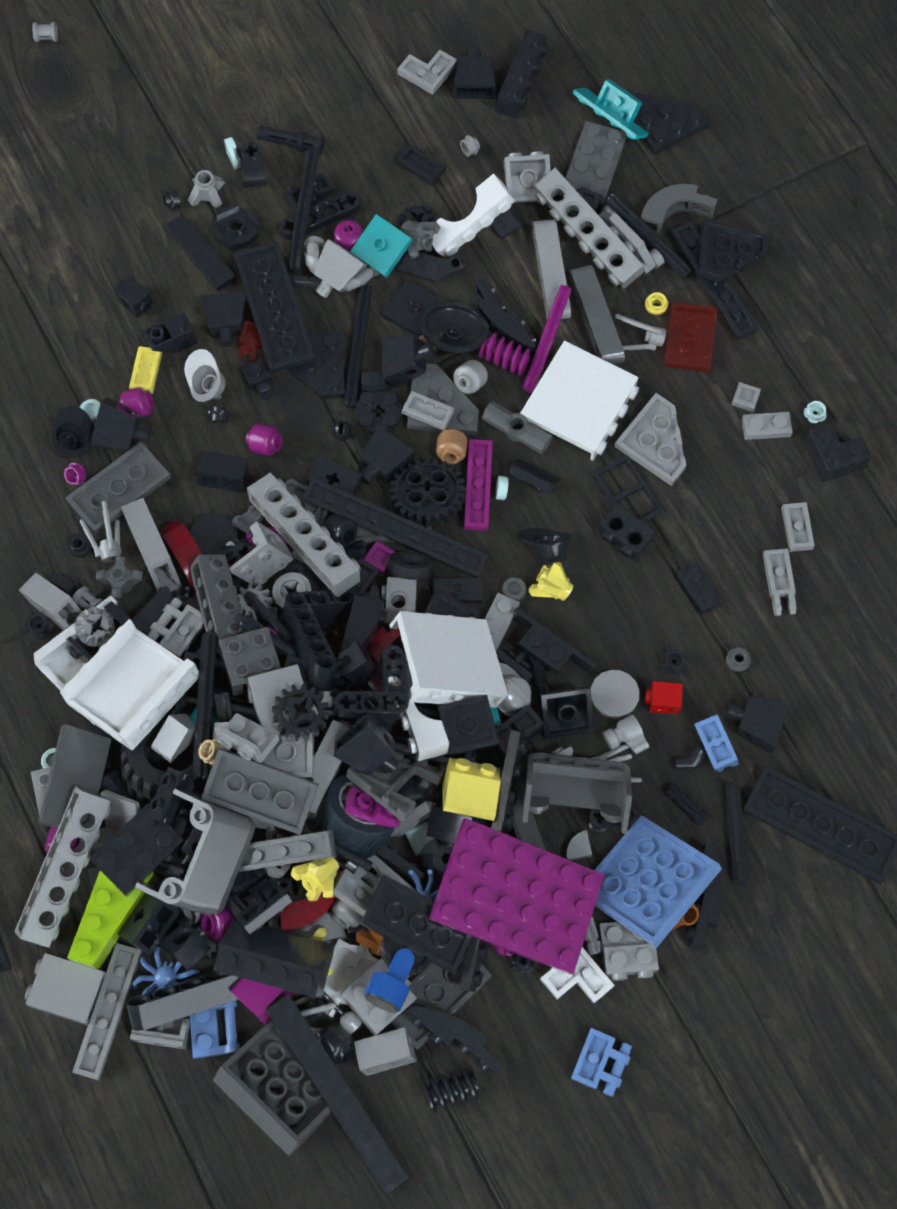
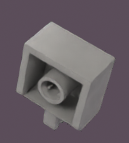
M382 958L340 995L374 1036L417 999L409 991L401 1011L397 1013L384 1011L365 999L363 993L373 972L386 974L388 970ZM406 979L404 984L409 986L411 983Z

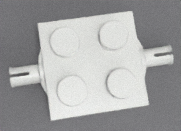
M338 939L335 945L334 959H332L330 965L333 972L327 976L324 991L338 1006L339 1004L348 1005L340 995L379 961L370 954L368 947L362 944L359 946L350 945L341 939ZM329 1009L323 1013L333 1018L336 1011L334 1009L330 1011Z

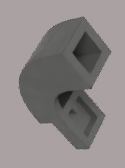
M671 185L659 190L648 200L643 209L641 219L660 236L665 220L674 213L690 212L712 219L718 199L712 198L709 195L698 194L697 185Z

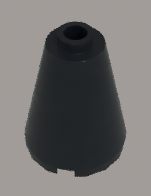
M433 839L426 843L418 857V867L425 874L422 878L427 883L429 881L428 870H432L434 875L433 887H440L447 864L442 861V856L450 858L454 844L438 839Z

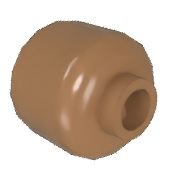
M457 429L442 431L437 438V456L443 462L446 461L447 464H456L462 461L467 452L468 441L466 435Z

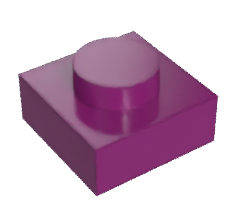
M376 541L363 560L378 568L380 573L384 575L388 570L389 556L395 552Z

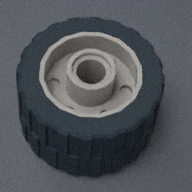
M342 774L331 782L325 793L316 819H314L315 830L317 832L333 830L335 842L368 859L378 854V849L380 850L387 843L395 827L368 822L345 812L347 791L352 787L363 790L346 777L347 774Z

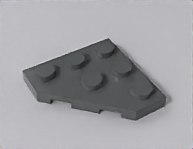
M426 364L425 374L412 379L411 391L455 408L446 430L457 429L464 434L477 435L479 417L477 407L455 386V383L437 364ZM408 416L407 429L443 431Z

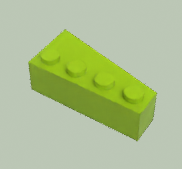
M100 871L67 958L72 962L99 970L117 943L119 937L117 933L146 892L136 888L126 897ZM152 872L143 882L156 883L159 878Z

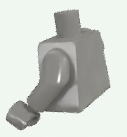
M311 236L304 243L306 266L314 275L322 279L315 291L325 298L328 297L333 288L339 292L352 291L364 285L373 276L380 274L371 266L366 268L368 264L333 240L328 239L325 242L321 237Z

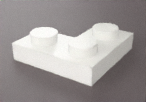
M583 947L574 975H569L552 968L540 978L556 1000L576 983L593 1003L597 1002L615 986Z

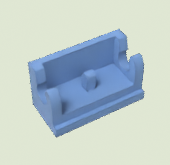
M718 714L694 724L714 770L721 772L727 766L734 767L739 765L737 756Z

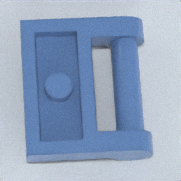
M236 1000L190 1015L194 1059L235 1054L241 1048L240 1044L237 1043L234 1009L237 1007ZM224 1009L227 1045L220 1046L217 1010Z

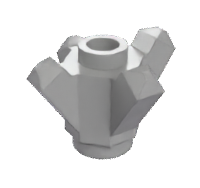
M202 170L198 172L196 177L192 179L194 187L188 202L195 206L199 205L200 201H208L215 208H219L222 205V201L218 195V190L225 182L221 177L213 175L210 171Z

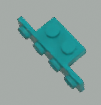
M611 79L605 80L598 96L587 88L574 89L573 94L578 97L579 102L592 107L597 115L606 117L610 120L612 126L624 130L629 138L633 140L647 138L649 133L633 122L643 102Z

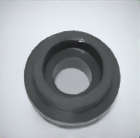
M742 648L731 649L726 656L727 666L735 672L745 671L751 663L750 654ZM735 656L742 657L743 662H737Z

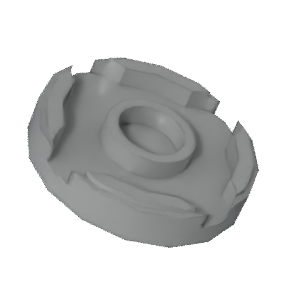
M609 670L601 673L595 678L591 686L593 708L600 715L612 719L628 716L635 710L639 701V688L636 681L629 674L621 670Z

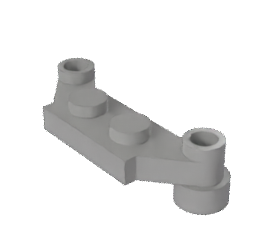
M608 205L602 208V212L598 216L644 265L643 275H646L653 268L657 269L664 264V259L659 251L652 249L649 252L645 242Z

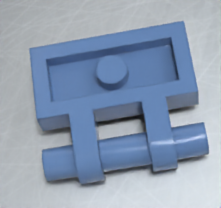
M591 1028L571 1079L593 1089L597 1088L599 1080L606 1083L603 1093L613 1097L616 1088H619L622 1080L620 1077L625 1065L629 1064L631 1059L629 1054L632 1046L622 1043L619 1051L614 1050L612 1047L616 1038ZM608 1057L615 1060L610 1074L603 1071Z

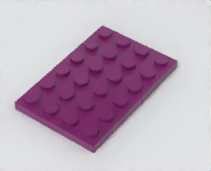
M465 818L462 820L429 920L569 975H574L604 874Z

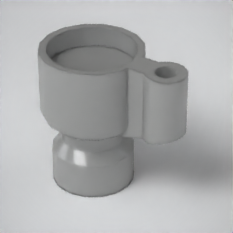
M634 715L620 720L614 730L608 729L602 732L611 750L619 747L621 742H625L635 754L650 748L642 728Z

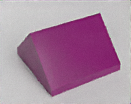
M243 978L230 990L264 1025L271 1019L266 1009L289 994L291 997L295 993Z

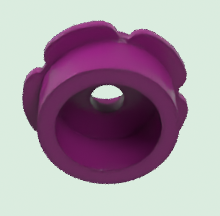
M72 462L64 470V477L71 485L83 484L86 481V470L81 464Z

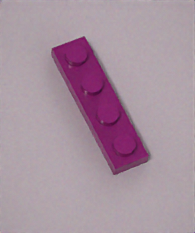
M469 439L464 530L488 531L493 443L491 440Z

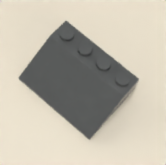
M273 1020L267 1023L221 1065L213 1079L288 1156L332 1112Z

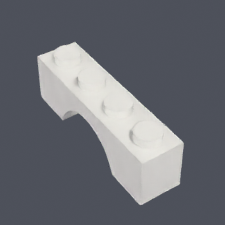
M492 174L476 188L477 202L474 210L468 217L458 222H449L442 218L436 221L441 228L438 234L433 235L432 245L443 257L447 258L455 254L459 247L465 242L471 241L477 232L489 226L494 218L500 213L509 210L511 204L516 201L495 174Z
M405 657L407 685L409 691V689L413 686V681L407 657ZM397 659L392 660L391 669L394 668ZM395 676L388 678L390 685L394 687L401 685L399 678ZM394 701L396 708H400L401 705ZM409 702L407 711L400 717L403 730H408L410 736L408 746L411 754L415 753L418 761L447 754L449 741L442 721L424 716L418 711L414 702Z

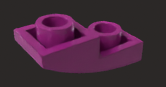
M352 787L347 791L345 812L375 824L388 827L399 826L400 820L368 794L356 787Z

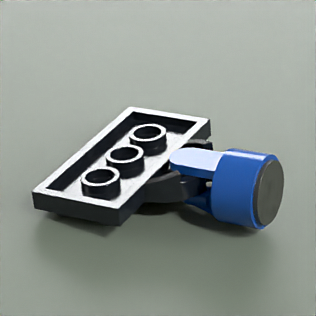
M386 875L382 876L359 924L383 936L380 945L381 957L388 970L386 974L373 972L363 994L365 999L372 1005L387 1012L397 1013L401 1011L410 991V988L404 984L407 977L423 971L430 963L452 974L456 973L472 936L429 920L434 901Z

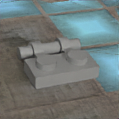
M174 598L170 605L166 604L163 609L164 613L159 620L153 622L150 627L151 631L147 636L153 641H156L159 636L164 637L159 645L182 659L205 626L200 611L187 604L181 612L178 609L182 602ZM172 618L176 619L170 630L165 628Z
M347 860L344 866L351 870V872L344 869L340 873L334 884V895L363 916L382 877L379 875L375 876Z

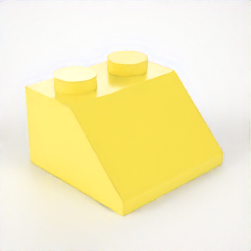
M449 758L442 782L443 811L494 821L501 783L499 768L488 763H473L464 758Z

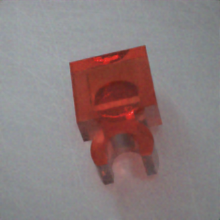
M245 321L239 339V344L243 345L239 350V359H242L245 353H250L252 355L251 362L256 360V349L262 350V343L256 324Z

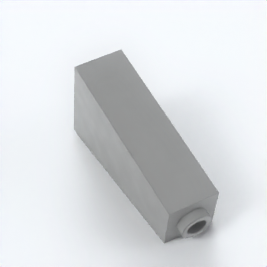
M144 498L121 506L158 593L165 586L171 592L181 588L182 585Z
M340 720V722L332 721L314 756V782L318 783L319 786L307 820L315 823L314 819H316L328 787L338 777L344 764L343 761L334 757L335 740L352 726V724L344 720Z

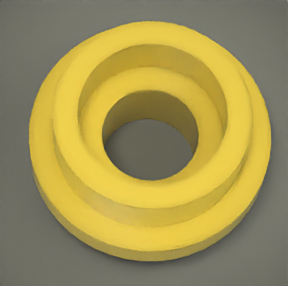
M655 292L647 297L645 307L649 313L660 315L667 310L668 301L662 293Z

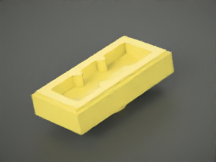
M138 347L129 389L142 387L145 391L148 390L153 394L162 352L152 351L148 347Z

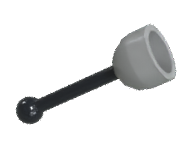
M324 991L322 997L329 1004L335 1003ZM337 1004L333 1008L341 1016L340 1026L349 1034H352L362 1024L361 1019L353 1011L344 1012Z

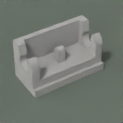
M180 1018L143 1031H134L132 1029L130 1040L138 1043L186 1050L190 1019Z
M405 1027L354 1042L359 1070L366 1076L417 1062L411 1035H408Z

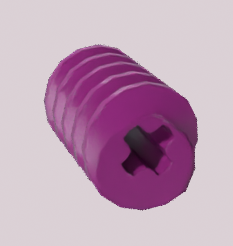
M497 333L486 338L480 349L479 358H483L486 355V361L491 362L494 359V365L499 366L502 363V368L507 370L510 367V372L513 374L519 370L518 374L521 377L530 360V349L527 348L522 353V345L520 344L516 349H513L514 341L511 340L505 345V337L496 341Z

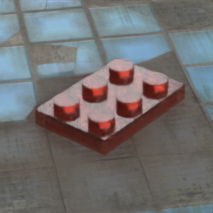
M672 302L664 367L710 373L717 308Z

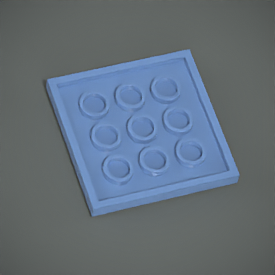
M641 815L627 831V834L621 838L594 870L604 874L595 907L657 948L722 868L719 863Z

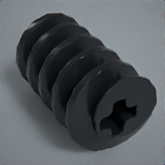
M472 1066L470 1074L462 1068L459 1078L454 1071H451L450 1080H447L444 1074L440 1075V1083H437L433 1077H430L429 1086L423 1080H420L427 1107L429 1106L433 1113L437 1112L438 1103L446 1110L449 1100L456 1107L459 1097L467 1104L469 1094H471L475 1101L478 1100L479 1089Z

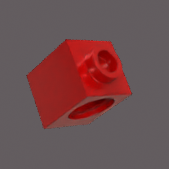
M653 681L650 689H646L645 704H649V712L679 715L682 708L683 684Z

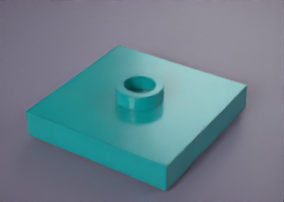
M376 214L350 252L387 278L413 239Z

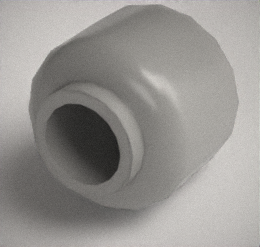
M476 360L466 361L455 370L453 375L455 386L466 394L478 391L486 384L488 379L486 368Z
M337 898L331 907L334 921L346 929L358 927L363 916Z

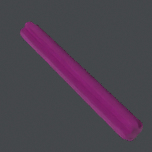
M560 285L523 386V390L528 393H533L539 381L571 293V288L568 286Z

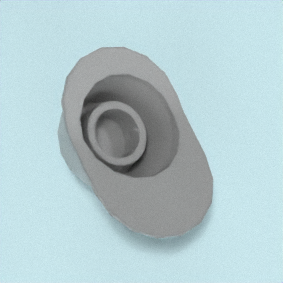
M199 349L188 356L184 368L193 398L198 402L221 399L226 382L223 374L219 371L215 358L207 350Z
M499 663L508 695L497 707L505 715L512 717L525 706L530 705L531 688L528 682L521 678L507 664Z

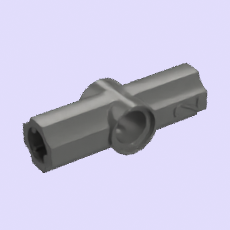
M493 401L489 403L482 416L483 421L504 432L509 440L521 442L540 454L546 451L552 440V435L529 423L523 414L512 413ZM520 426L522 429L515 430L512 427Z

